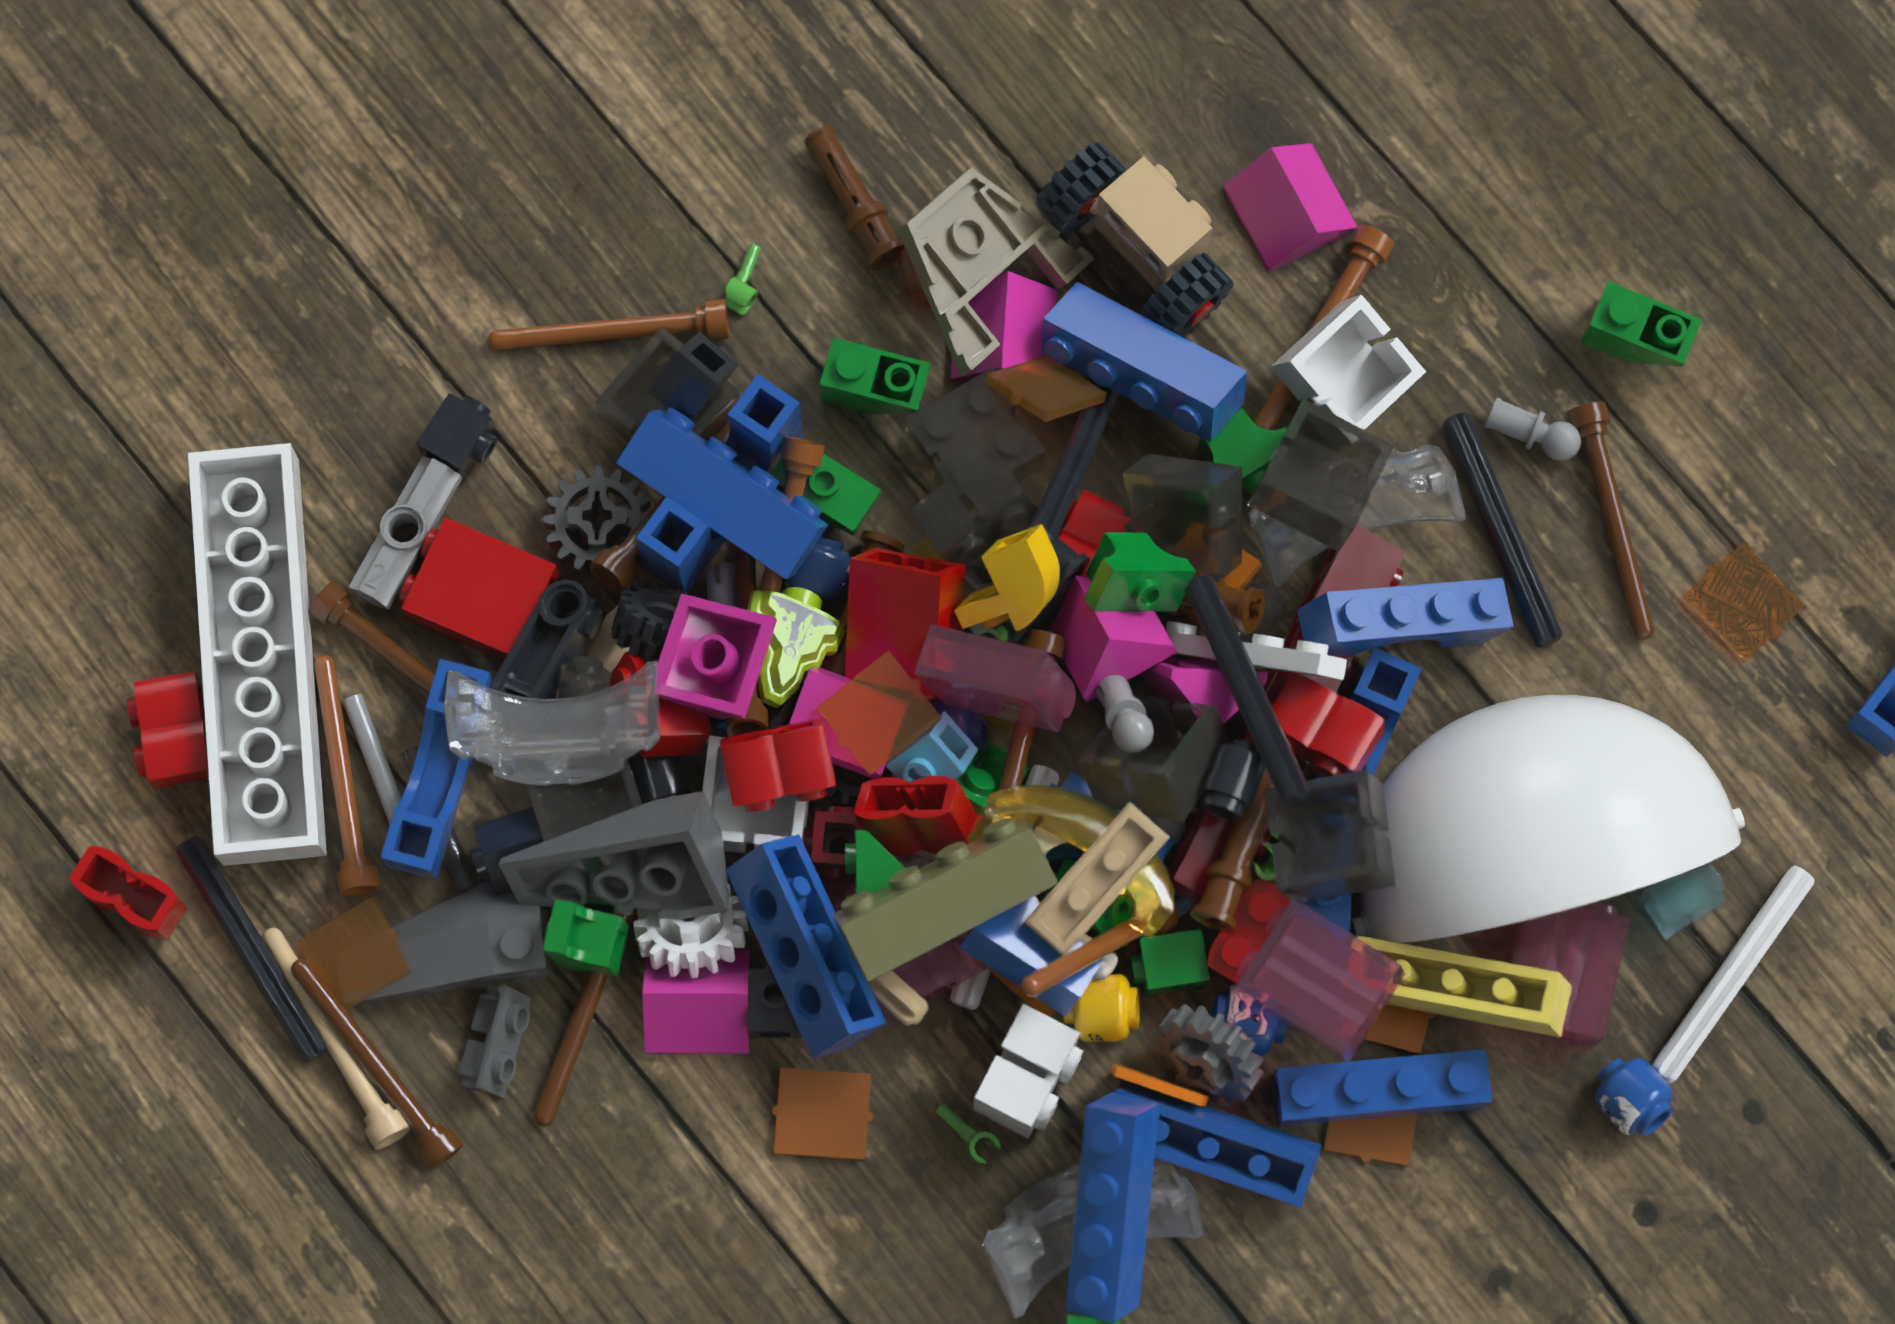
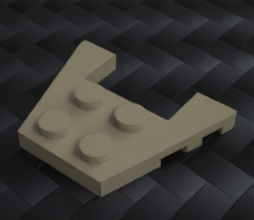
M972 167L958 176L898 229L957 370L962 376L972 371L1000 345L968 302L1025 250L1057 290L1069 283L1094 260L1093 256L1081 246L1075 249L1059 237L1061 232L1048 222L1040 224L1020 209L1022 204Z

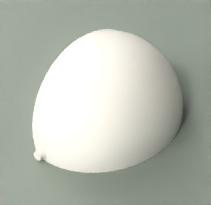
M1542 695L1497 703L1463 716L1432 734L1393 770L1380 788L1363 822L1355 853V891L1360 912L1359 917L1351 919L1352 929L1355 937L1358 935L1404 943L1480 931L1582 906L1665 880L1727 854L1741 843L1738 829L1745 827L1744 817L1739 808L1732 810L1722 784L1703 756L1685 738L1668 725L1644 712L1621 703L1580 695Z

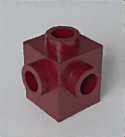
M832 806L827 808V812L815 811L814 827H804L803 844L816 872L821 874L822 881L847 884L852 882V876L856 877V875H846L845 854L830 853V847L835 842L856 843V830H863L854 815V808Z

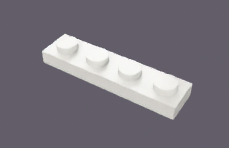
M1167 621L1166 633L1177 651L1174 655L1217 661L1207 638L1196 635L1198 626ZM1253 634L1252 643L1243 642L1254 667L1344 680L1347 659L1327 655L1329 645L1298 640L1296 650L1283 648V638Z

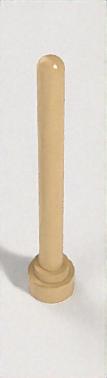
M277 928L267 929L262 937L265 946L325 1042L327 1050L367 1115L364 1118V1122L367 1125L364 1130L375 1150L391 1145L405 1136L411 1130V1127L398 1109L394 1110L391 1103L385 1104L359 1060L293 977L291 965L297 960V957L282 932Z

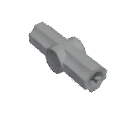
M422 456L396 504L382 516L380 532L349 585L351 592L378 608L390 609L417 559L422 557L421 549L428 533L432 528L435 529L461 483L462 476L434 458ZM410 523L419 528L414 539L408 542L401 543L393 539L395 530L403 524Z

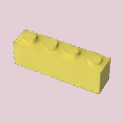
M1358 935L1356 936L1345 984L1360 1000L1561 1037L1572 989V986L1560 972Z

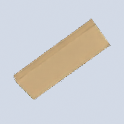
M1129 802L1024 922L1058 953L1064 956L1157 853L1170 836L1135 805Z

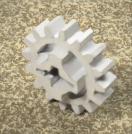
M728 884L730 906L727 912L685 919L662 918V911L636 908L638 920L634 921V931L640 955L642 957L650 956L652 968L655 970L668 964L669 973L672 977H676L682 968L689 969L691 978H697L699 968L704 966L713 974L718 972L717 961L719 959L732 963L735 960L734 948H744L746 945L744 932L748 931V922L738 896L731 897L730 885Z

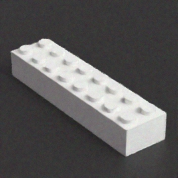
M290 443L188 453L214 855L223 866L327 856L310 613L308 612L309 596L299 459Z

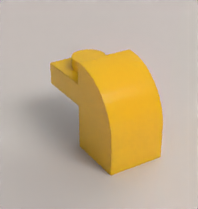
M1043 524L997 540L982 556L994 585L970 593L954 611L963 629L979 623L986 629L996 626L1009 618L1016 632L1028 626L1053 598L1060 579L1058 558Z

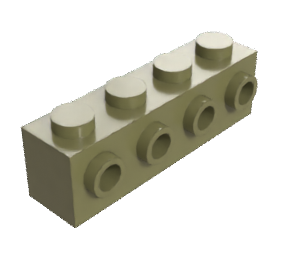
M1011 817L1000 819L984 829L983 833L985 836L967 845L965 842L949 845L936 854V861L919 870L917 866L905 868L889 878L890 885L872 894L870 891H862L844 900L841 904L842 909L833 913L832 917L859 971L869 982L1058 884L1032 828L1021 818L1014 821Z

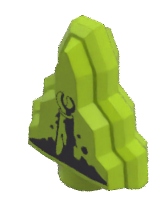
M791 587L783 590L782 594L774 591H752L749 597L748 611L772 616L777 619L757 680L761 701L775 708H779L799 689L803 675L807 674L810 668H819L825 656L834 655L837 652L845 633L843 627L840 626L839 620L821 611V598L810 590Z

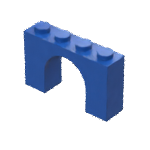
M757 374L728 413L730 432L726 444L737 453L733 460L749 471L753 466H757L770 474L781 459L785 436L803 437L800 402L759 374ZM668 497L664 499L636 537L643 568L673 589L677 590L680 588L686 591L685 595L703 573L704 567L711 562L727 540L705 522Z
M1071 772L1060 788L1051 783L1038 802L1035 809L1043 815L1036 826L1028 821L1026 823L1032 828L1048 863L1064 861L1065 858L1077 862L1121 813L1125 806ZM1170 836L1126 886L1135 895L1139 896L1152 880L1176 839ZM1036 895L969 929V933L959 947L1020 988L1021 982L1026 976L1062 957L1060 953L1024 922L1039 905ZM1078 941L1069 952L1083 945V943ZM1105 957L1035 997L1063 1016H1066L1081 998Z

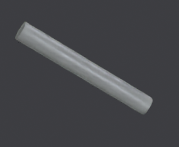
M356 694L344 699L343 704L390 825L395 807L402 798L362 694Z

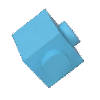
M944 711L901 741L887 762L886 767L892 772L894 778H900L908 782L929 776H945L956 779L965 772L978 749Z

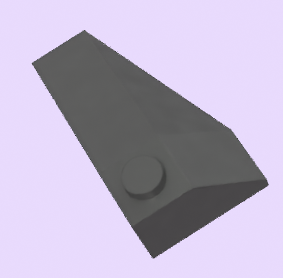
M703 791L648 802L502 857L499 863L518 903L524 905L553 907L555 899L573 902L582 907L585 903L614 906V913L632 915L634 908L662 911V918L685 919L727 912L730 906L722 831Z
M486 881L338 953L344 1005L363 1004L551 977L549 955L543 951L546 931L543 906L519 904L512 890L496 895L492 882Z

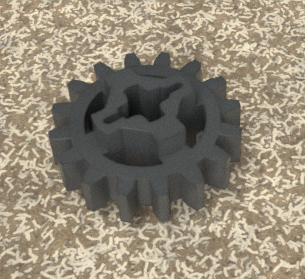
M595 466L593 477L587 479L580 469L575 470L577 483L571 486L567 482L560 480L558 487L562 497H548L546 500L548 508L555 512V514L544 516L543 524L547 529L556 530L546 537L550 548L562 546L557 554L558 560L562 565L569 562L572 558L575 559L574 568L576 574L581 575L603 549H609L619 537H628L647 515L643 514V512L651 507L648 496L636 498L640 491V485L636 479L623 485V474L620 469H616L610 478L604 477L602 467ZM609 493L624 500L631 510H627L626 506L617 507L609 499ZM588 494V497L578 507H571L575 501ZM601 504L606 521H603L600 537L597 540L591 523L595 522L596 514H598V505ZM567 534H571L572 537H581L588 543L589 551L576 546ZM639 556L635 559L637 563L640 561Z
M1183 1004L1178 1011L1172 1008L1153 1034L1152 1038L1158 1042L1153 1048L1154 1052L1166 1057L1161 1066L1164 1069L1174 1070L1177 1073L1175 1081L1178 1084L1181 1083L1187 1088L1191 1087L1192 1090L1198 1092H1206L1213 1103H1217L1221 1096L1229 1105H1233L1237 1098L1242 1101L1246 1100L1264 1073L1258 1068L1263 1062L1262 1057L1251 1053L1256 1045L1254 1041L1242 1039L1239 1036L1242 1028L1239 1025L1234 1026L1229 1021L1225 1022L1223 1014L1218 1013L1215 1018L1210 1017L1204 1006H1199L1195 1013L1187 1004Z

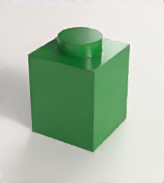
M1201 929L1140 938L1137 945L1138 953L1130 954L1134 985L1143 984L1145 997L1207 988L1210 976Z

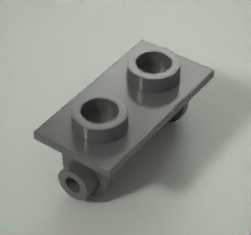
M487 985L486 993H480L478 1005L471 1026V1030L487 1034L485 1043L473 1040L467 1041L458 1075L462 1076L461 1087L475 1091L482 1089L500 1098H505L508 1084L512 1081L516 1072L515 1058L521 1036L529 1024V1006L532 998L509 986L503 985L501 988Z

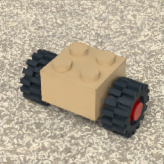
M1101 142L1088 145L1085 151L1082 149L1076 153L1073 160L1069 159L1060 172L1056 171L1051 177L1052 181L1046 183L1041 189L1043 192L1038 194L1035 205L1063 234H1069L1073 229L1077 230L1084 221L1088 222L1096 214L1095 228L1157 292L1148 299L1149 303L1143 306L1140 315L1183 338L1186 337L1189 331L1193 332L1202 320L1205 321L1210 316V313L1222 304L1221 300L1229 295L1230 290L1234 286V281L1207 254L1213 229L1209 225L1211 224V218L1208 213L1195 200H1191L1188 203L1175 189L1177 188V183L1169 171L1160 164L1154 167L1144 156L1127 170Z

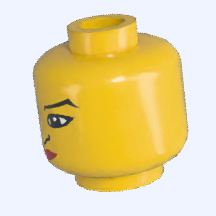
M1110 974L1106 979H1096L1093 977L1081 998L1068 1014L1064 1016L1065 1024H1074L1075 1031L1080 1033L1079 1039L1083 1042H1123L1128 1038L1131 1029L1139 1028L1138 987H1131L1124 975Z

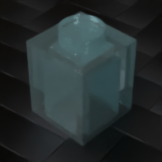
M1709 864L1707 866L1701 865L1656 882L1645 889L1638 897L1666 941L1714 912L1727 901L1722 893L1726 890L1724 882L1718 872Z

